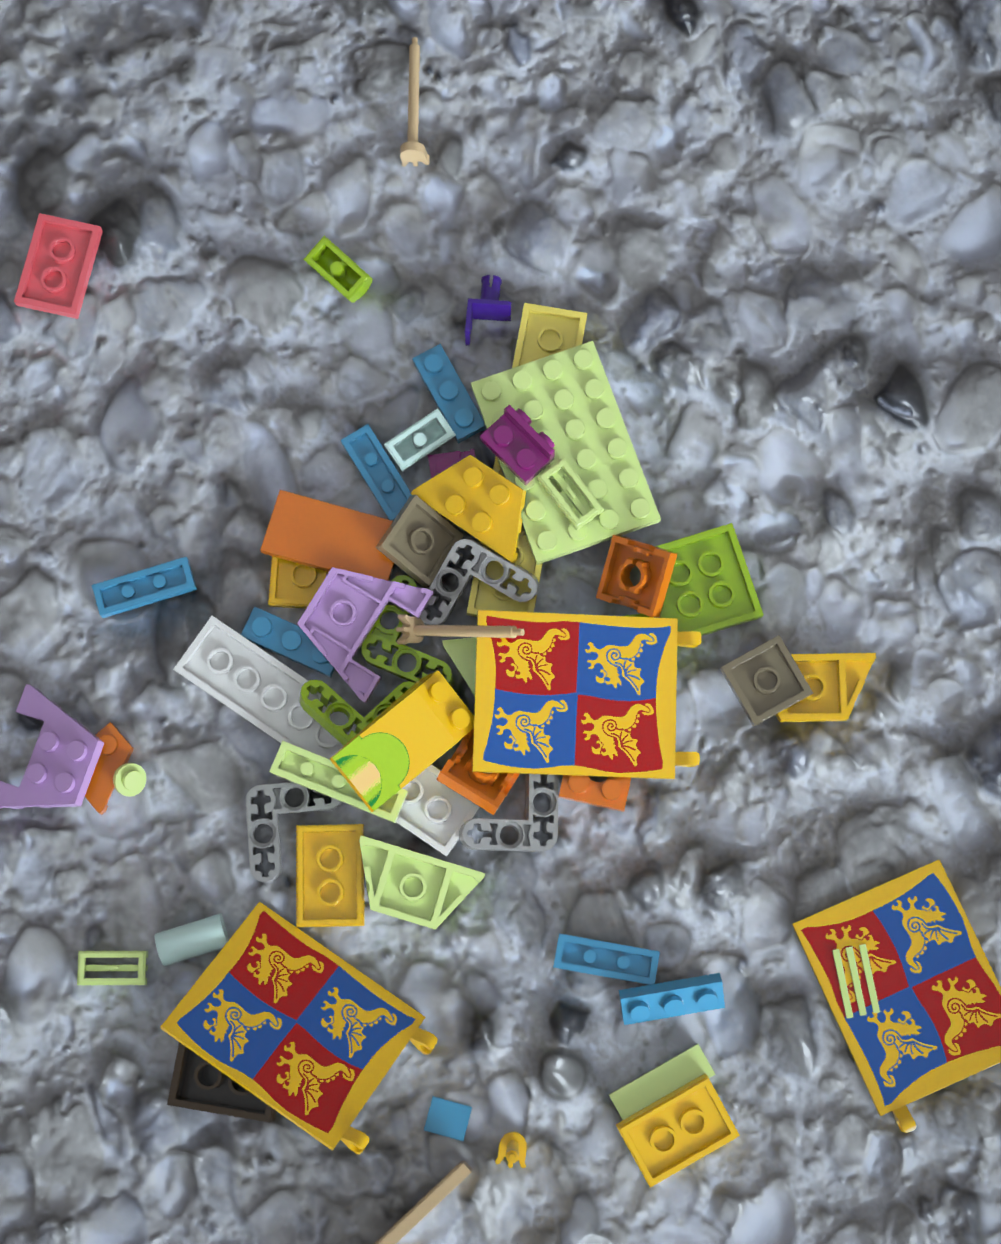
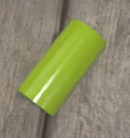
M325 235L303 259L351 303L359 300L372 284L373 279Z

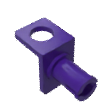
M490 275L482 277L480 299L468 298L465 346H470L473 319L511 321V302L499 300L502 280L496 275H493L492 287H490L489 283Z

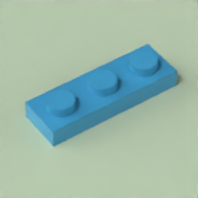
M441 344L412 358L414 366L438 409L456 434L455 439L457 443L486 429L480 413Z
M367 424L340 441L388 520L394 521L412 494L371 427Z
M187 557L92 585L98 611L102 618L197 590Z
M254 606L241 633L243 637L258 646L330 678L332 677L335 668L299 626Z
M559 933L553 968L652 985L655 984L660 951Z
M720 973L619 990L624 1025L725 1008L723 983Z

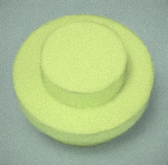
M135 763L121 765L113 775L114 787L118 793L124 796L131 797L139 794L146 784L144 769Z

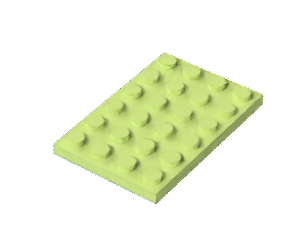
M593 341L471 382V388L486 429L495 423L504 414V409L510 405L515 411L518 408L524 411L532 422L530 426L538 434L541 431L544 432L555 445L553 447L555 450L554 460L526 486L497 457L504 477L526 491L525 504L521 511L522 527L536 565L612 539L613 535L622 536L661 521ZM564 457L604 508V512L596 515L589 523H585L578 531L537 479L541 473ZM562 468L558 470V473L588 512L593 508ZM550 476L548 478L576 516L581 518L582 515L553 477Z

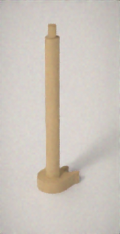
M412 37V44L409 46L407 142L400 146V159L403 167L408 162H412L413 166L417 167L418 161L429 165V154H427L425 146L418 142L420 46L418 45L417 37Z
M398 615V619L402 622L403 626L396 628L397 632H402V637L397 640V644L405 645L407 643H420L424 636L516 638L517 635L523 636L525 633L524 629H517L516 626L425 625L421 618L418 619L408 615Z

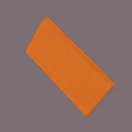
M280 490L260 551L266 555L327 572L333 567L389 581L395 563L375 547L393 521Z

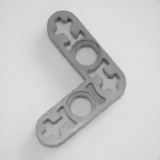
M461 539L452 546L429 587V590L433 592L437 590L442 596L451 598L450 603L447 600H443L439 606L442 616H435L432 619L430 617L431 611L427 606L436 604L440 598L439 595L433 594L420 618L428 625L444 623L451 615L472 576L518 602H527L533 599L538 594L539 582L532 573L510 562L476 540ZM470 545L472 547L471 554L474 555V559H467L463 563L461 568L467 569L465 575L460 569L451 567L450 563L459 564L462 558V553L459 552V549L467 548ZM491 561L500 562L504 568L503 576L498 580L491 579L486 573V567ZM511 569L516 572L512 576L513 579L520 582L525 578L529 580L528 587L532 589L530 593L525 592L519 595L517 593L519 587L512 582L508 583L507 588L502 585L509 578ZM453 573L458 577L459 586L455 591L450 592L443 587L442 579L445 574Z
M525 774V820L485 818L468 820L461 826L459 831L462 845L471 850L542 852L553 848L558 838L559 775H544L543 785L549 783L550 788L540 787L534 789L533 784L541 783V775ZM539 793L545 794L549 798L550 806L546 812L537 811L533 805L534 797ZM549 816L550 822L542 823V831L548 834L549 839L543 841L541 846L540 841L534 839L533 836L534 833L540 830V821L534 823L533 817L540 819ZM474 825H477V830L480 832L492 831L490 825H494L492 832L494 845H490L491 837L480 838L476 844L473 837H468L467 832L472 830ZM504 826L513 827L517 833V839L512 845H507L500 839V831Z
M294 782L263 784L251 788L246 795L251 875L262 883H270L275 881L281 874L279 815L330 811L338 808L342 802L332 798L331 803L326 804L323 798L313 799L315 806H309L311 796L308 788ZM294 788L300 789L304 793V801L298 807H291L286 803V794ZM263 791L264 795L271 799L270 802L265 803L264 809L266 815L272 814V820L261 818L253 821V815L260 816V807L257 804H253V799L258 798L259 792ZM266 824L272 828L273 837L267 843H259L254 836L255 830L260 825ZM274 847L275 852H267L268 862L274 864L275 868L269 871L268 877H264L263 872L257 871V865L263 864V854L258 853L255 855V848L266 850Z

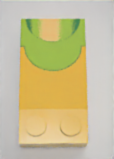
M437 670L417 681L336 752L330 760L368 809L373 812L474 728V715L440 671Z

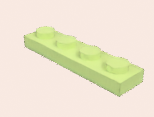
M282 741L269 771L271 774L393 823H396L408 793L405 789L399 790L379 808L371 812L330 759Z

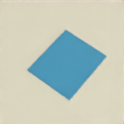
M433 1096L424 1131L464 1141L472 1107Z

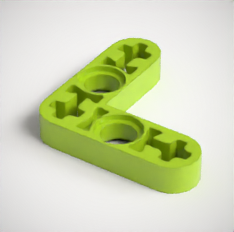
M399 575L391 580L392 582L406 583L409 586L417 587L415 581L406 575ZM386 605L362 644V655L366 662L376 668L416 683L420 680L416 676L421 671L422 661L425 660L428 662L425 665L426 669L435 672L438 667L442 668L443 675L446 677L447 682L451 684L452 672L447 663L406 645L397 644V640L402 632H397L396 628L403 626L400 620L394 629L389 630L382 627L380 621L385 613L393 612L397 615H410V613L405 610L401 611L394 605ZM379 642L382 643V649L389 654H392V648L398 650L393 655L392 665L388 666L386 665L389 661L388 657L377 655L376 659L371 658L372 653L368 648L370 646L375 647ZM406 654L415 657L417 662L416 667L410 672H403L398 668L399 658ZM422 672V678L428 675Z
M309 680L304 683L301 688L299 703L304 711L344 746L411 688L415 682L408 681L398 685L365 717L360 715L321 680ZM320 693V701L318 699L309 700V694L315 695ZM323 706L327 707L325 713L322 712ZM334 712H342L348 717V722L345 725H336L330 720V715ZM354 724H356L355 732L351 730Z

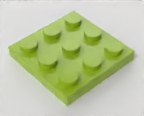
M732 523L655 546L677 553L659 617L677 618V632L698 631L701 633V636L764 616Z

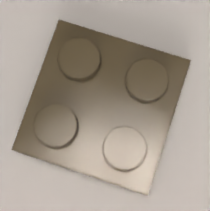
M412 495L375 548L421 586L427 588L432 584L452 546L461 540L464 535L417 495Z
M780 635L720 668L753 727L813 694Z

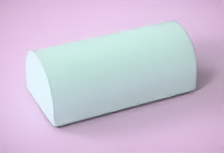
M437 408L386 442L384 448L396 467L403 472L454 438L456 434Z
M222 913L156 933L154 936L157 952L163 966H169L220 950L229 941Z

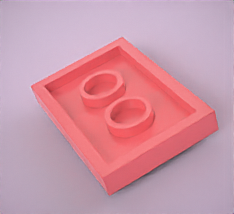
M39 213L15 295V304L20 307L78 319L103 233L102 228L93 224Z

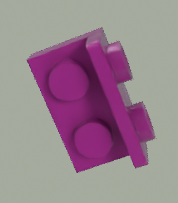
M508 405L504 409V414L480 435V440L526 486L554 460L555 450L553 447L555 445L544 432L541 431L538 434L530 426L532 422L524 411L520 408L515 411Z

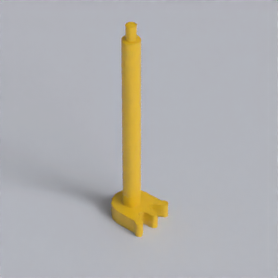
M515 1131L504 1134L499 1143L498 1157L495 1163L497 1165L500 1164L503 1158L506 1157L509 1168H512L513 1163H516L518 1160L521 1168H525L527 1143L524 1136Z

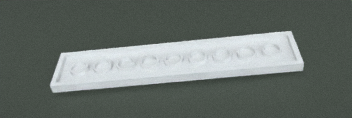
M214 616L210 617L173 669L279 743L285 741L327 759H330L343 747L337 739L300 706L301 688L308 680ZM310 693L308 699L311 701L318 699L320 701L321 694L316 693L313 695ZM323 706V713H325L327 707ZM334 712L330 715V720L334 724L341 726L348 722V717L342 712ZM354 724L353 727H352V729H351V730H353L354 732H355V729H356V724ZM431 764L402 788L407 790L408 793L396 823L447 857L460 839L459 831L461 826L468 820L473 819L481 807L437 781L440 770Z

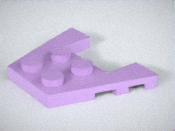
M332 567L297 624L359 699L367 703L381 677L353 660L357 651L389 601L419 619L434 592L426 588L409 586L404 583L387 581Z
M26 684L16 712L43 721L44 724L20 786L17 787L0 781V808L24 809V807L81 806L104 742L76 719L64 712L55 702L43 695L40 690Z

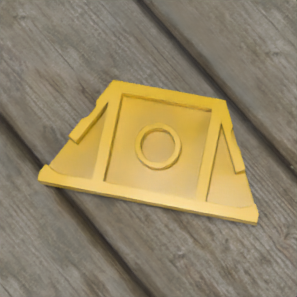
M472 455L465 457L413 489L412 495H417L432 509L510 562H516L518 553H516L518 533H521L522 527L521 511L524 508L526 497L525 490Z
M876 653L791 654L813 694L776 714L779 722L847 721L858 694L862 690L868 672L876 659Z

